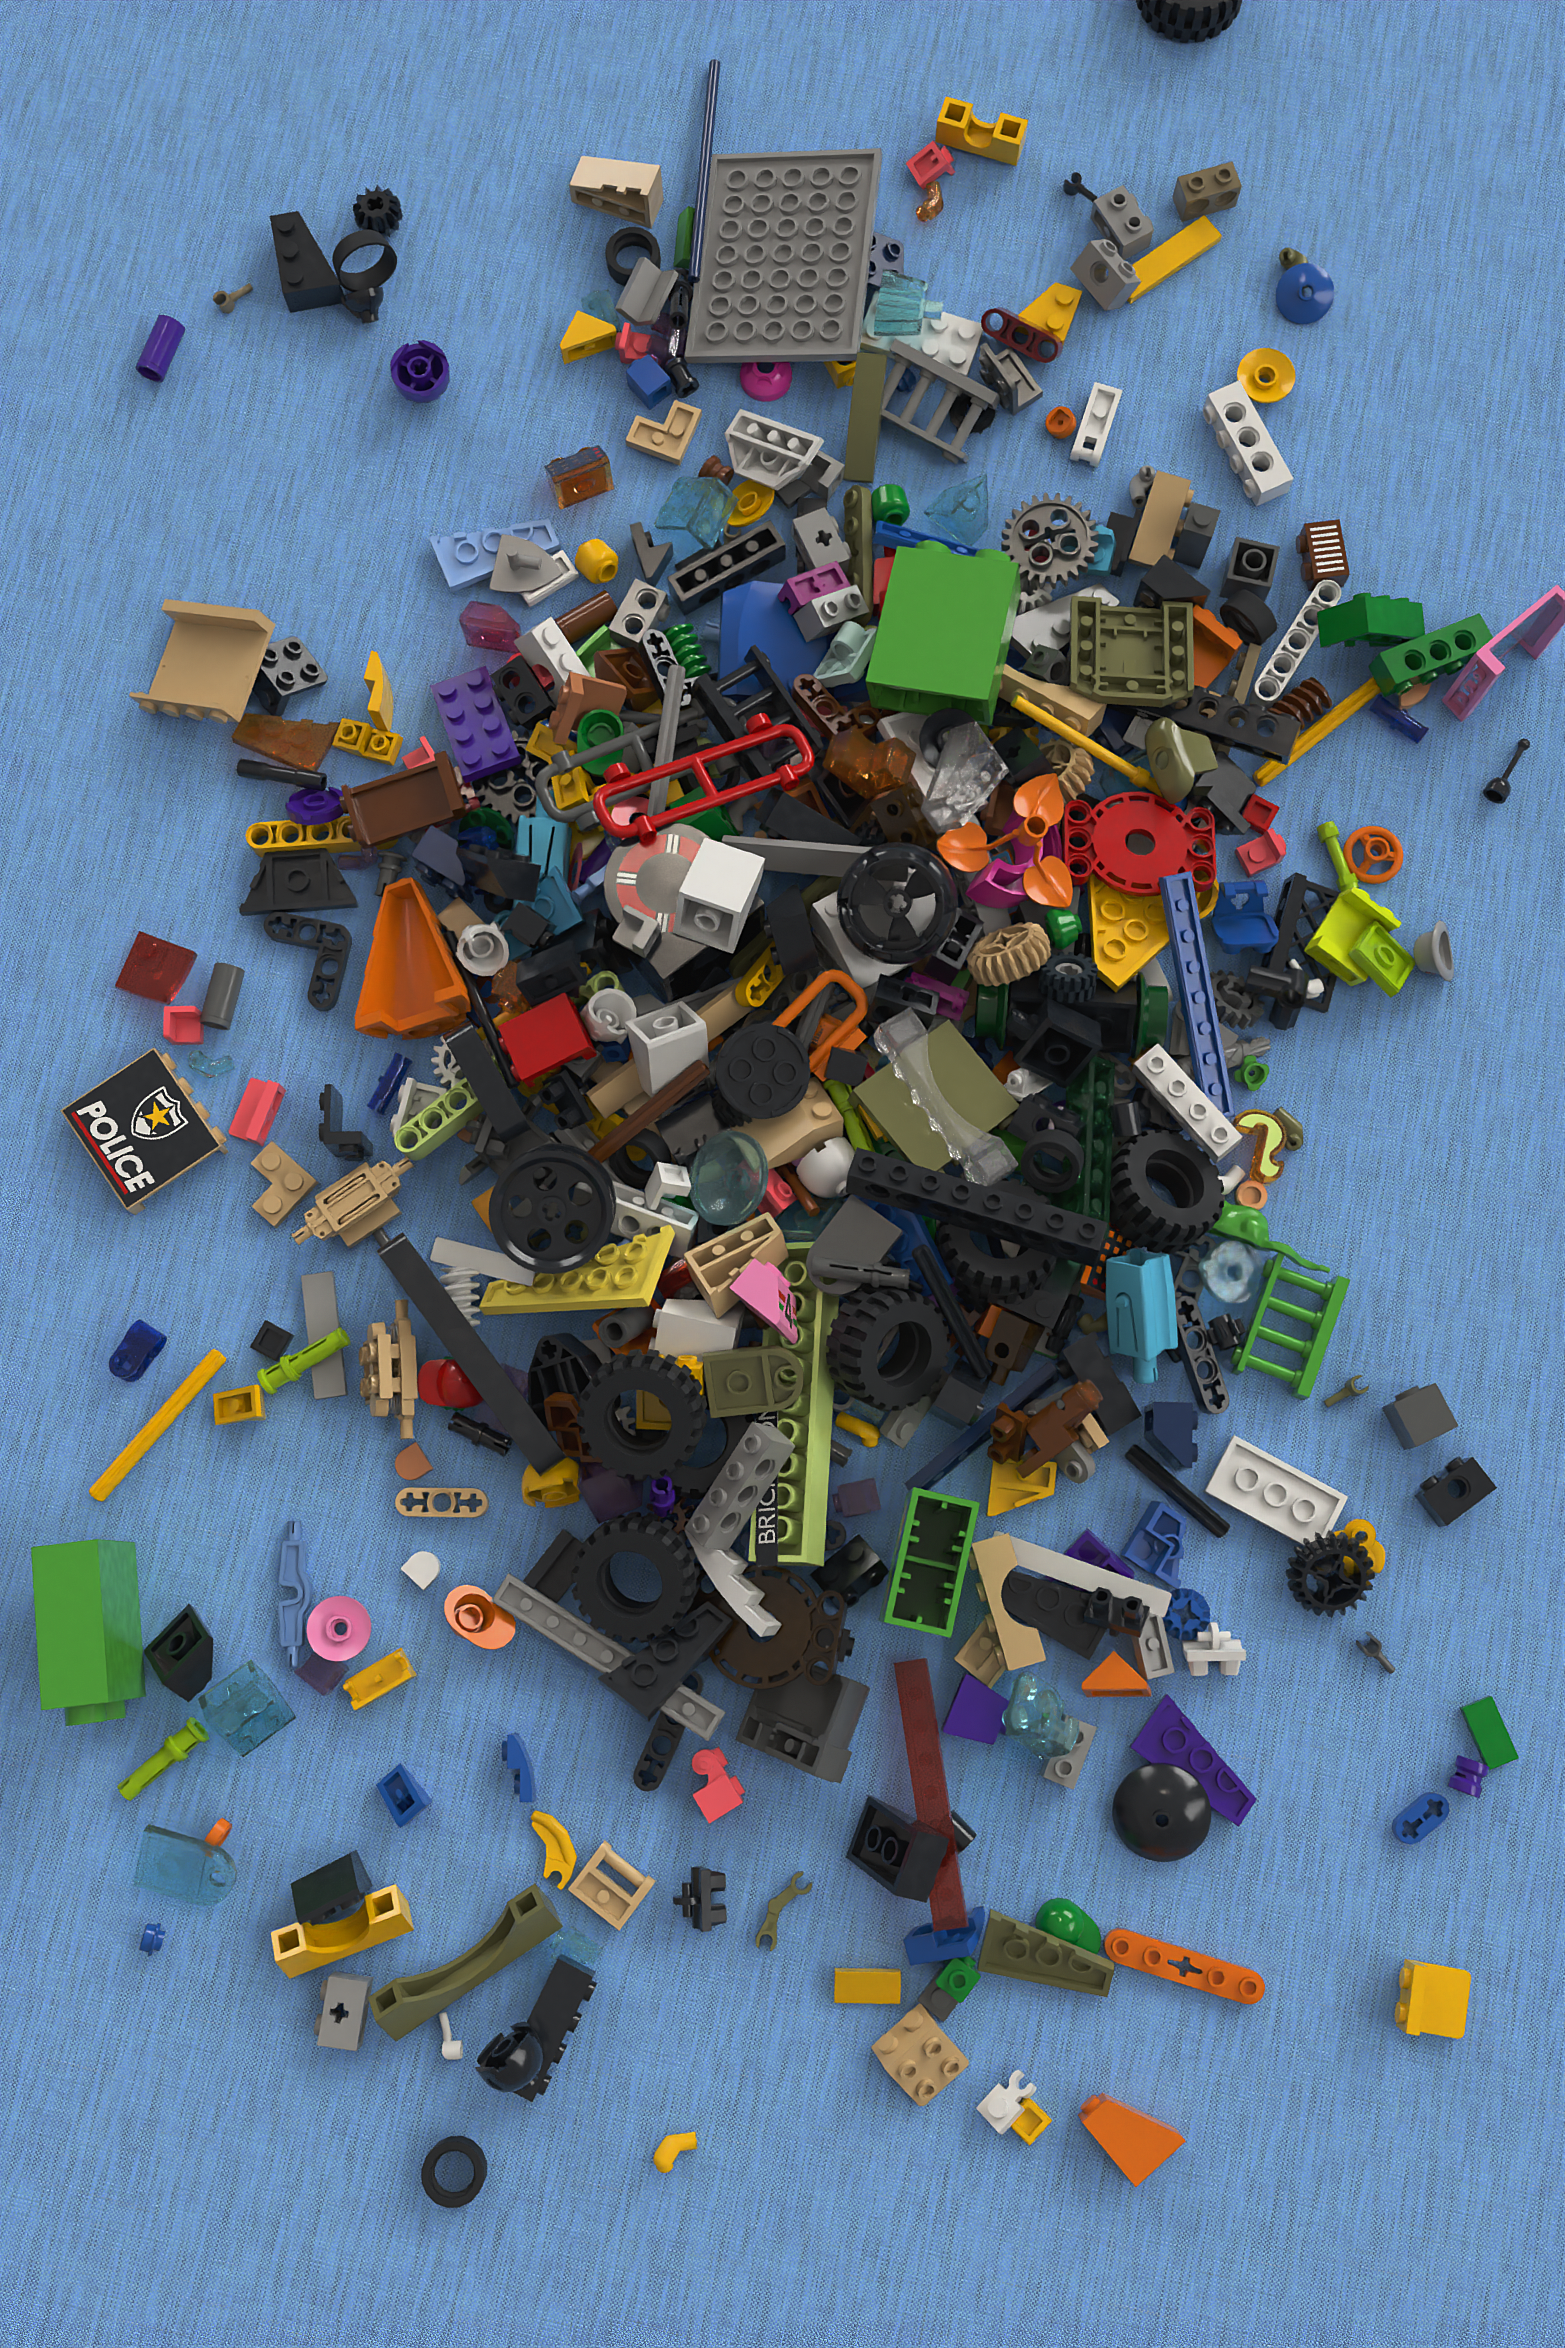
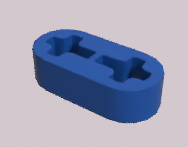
M1425 1792L1395 1817L1392 1823L1394 1836L1399 1841L1409 1845L1420 1842L1447 1818L1450 1810L1449 1803L1440 1794ZM1428 1800L1440 1803L1436 1807L1439 1811L1437 1815L1428 1813L1425 1817L1422 1816L1429 1809ZM1415 1820H1419L1412 1828L1413 1836L1408 1834L1402 1835L1405 1829L1402 1825L1404 1821L1413 1823Z

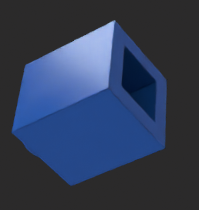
M649 354L642 359L634 360L626 370L628 387L649 410L672 394L670 377Z

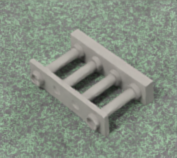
M895 338L890 351L895 356L894 361L896 363L884 384V399L880 422L884 419L943 451L941 456L954 464H957L959 460L966 464L969 458L961 449L982 409L986 410L987 406L994 410L996 409L1001 400L998 393ZM912 365L921 370L919 373L921 378L901 416L897 417L886 411L885 408L905 369H909ZM936 379L946 383V392L926 430L923 431L910 424L931 382L935 383ZM961 393H964L972 398L970 401L972 405L952 443L949 445L935 436L957 396L960 397Z

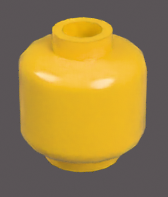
M592 539L579 546L575 556V566L591 583L601 584L609 582L617 574L618 556L604 541Z

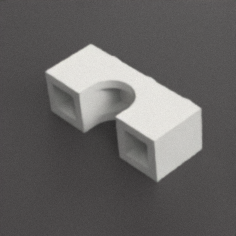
M549 617L513 641L530 667L540 664L547 668L553 676L555 687L548 694L556 706L558 705L560 688L562 685L565 686L569 672L591 677L552 617Z

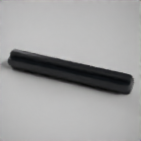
M1134 1444L1125 1453V1458L1217 1538H1221L1228 1532L1230 1525L1142 1448Z

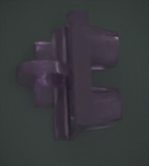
M660 312L656 322L650 325L651 330L661 333L663 336L661 338L652 334L648 340L645 352L657 358V364L662 369L668 364V360L674 359L675 356L676 358H684L688 331L685 329L676 330L672 328L669 324L670 314Z

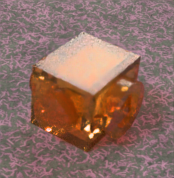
M509 960L506 967L499 969L494 975L491 995H494L499 1001L498 1006L502 1010L510 1014H514L515 1011L523 1014L532 1007L516 986L517 963Z

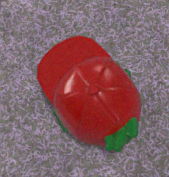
M445 1356L443 1359L430 1360L421 1366L418 1373L417 1387L420 1398L427 1404L437 1405L445 1410L464 1411L466 1408L476 1407L484 1401L453 1357Z

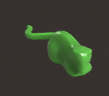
M1225 1200L1221 1217L1207 1231L1209 1234L1228 1239L1247 1248L1284 1254L1293 1263L1303 1268L1326 1273L1330 1272V1268L1324 1265H1317L1302 1258L1289 1245L1270 1241L1268 1221L1255 1208L1232 1205Z

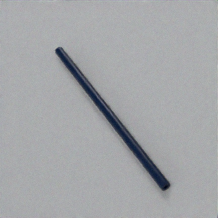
M715 59L709 62L688 274V281L691 283H698L700 281L720 75V62Z

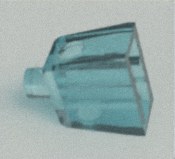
M883 269L875 315L874 335H920L924 318L941 321L943 302L927 300L928 283L926 281Z

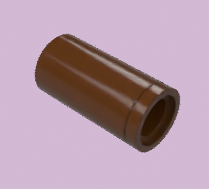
M604 590L554 619L569 644L572 645L603 625L613 621L618 609L608 592Z

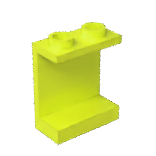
M1352 887L1339 894L1304 952L1352 987L1366 981L1369 976L1348 955L1365 927L1375 919L1387 932L1399 928L1401 922L1394 917V914L1389 909L1379 906L1372 901L1367 892Z

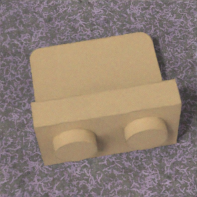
M921 2003L909 2011L895 2026L871 2046L884 2069L919 2106L926 2105L967 2068L969 2064L966 2056L940 2029L929 2011Z

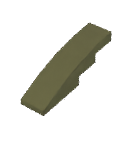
M857 352L848 425L844 481L873 484L881 431L880 420L884 399L883 388L888 360L887 355Z

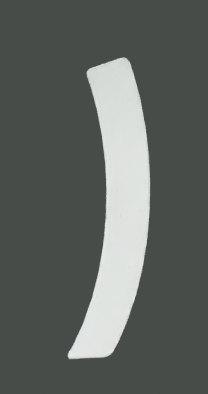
M441 1237L435 1239L430 1257L431 1261L453 1267L475 1269L480 1274L527 1286L532 1285L535 1275L534 1271L518 1265L506 1254Z

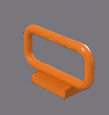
M836 969L827 970L820 974L772 1023L773 1025L786 1028L822 989L831 982L839 983L856 1000L855 1010L809 1057L810 1073L812 1072L822 1082L827 1079L824 1077L832 1046L855 1050L867 1038L856 1026L867 1014L869 1006L868 997L864 990L848 974Z

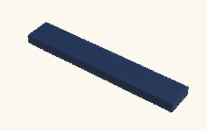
M1050 1361L1047 1362L999 1404L1002 1402L1007 1404L1008 1408L1014 1413L1018 1410L1023 1411L1025 1405L1037 1399L1059 1380L1057 1368ZM997 1406L904 1483L908 1492L913 1487L930 1490L992 1437L990 1426L995 1421Z

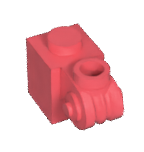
M719 1746L714 1750H699L692 1759L693 1770L699 1775H708V1783L695 1791L693 1797L709 1824L742 1804L743 1798L741 1795L745 1793L737 1776L734 1775L730 1778L724 1766L729 1763Z

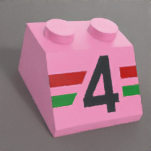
M754 1258L729 1288L748 1309L793 1345L798 1340L796 1297L788 1289L791 1283L770 1262L767 1261L763 1265Z

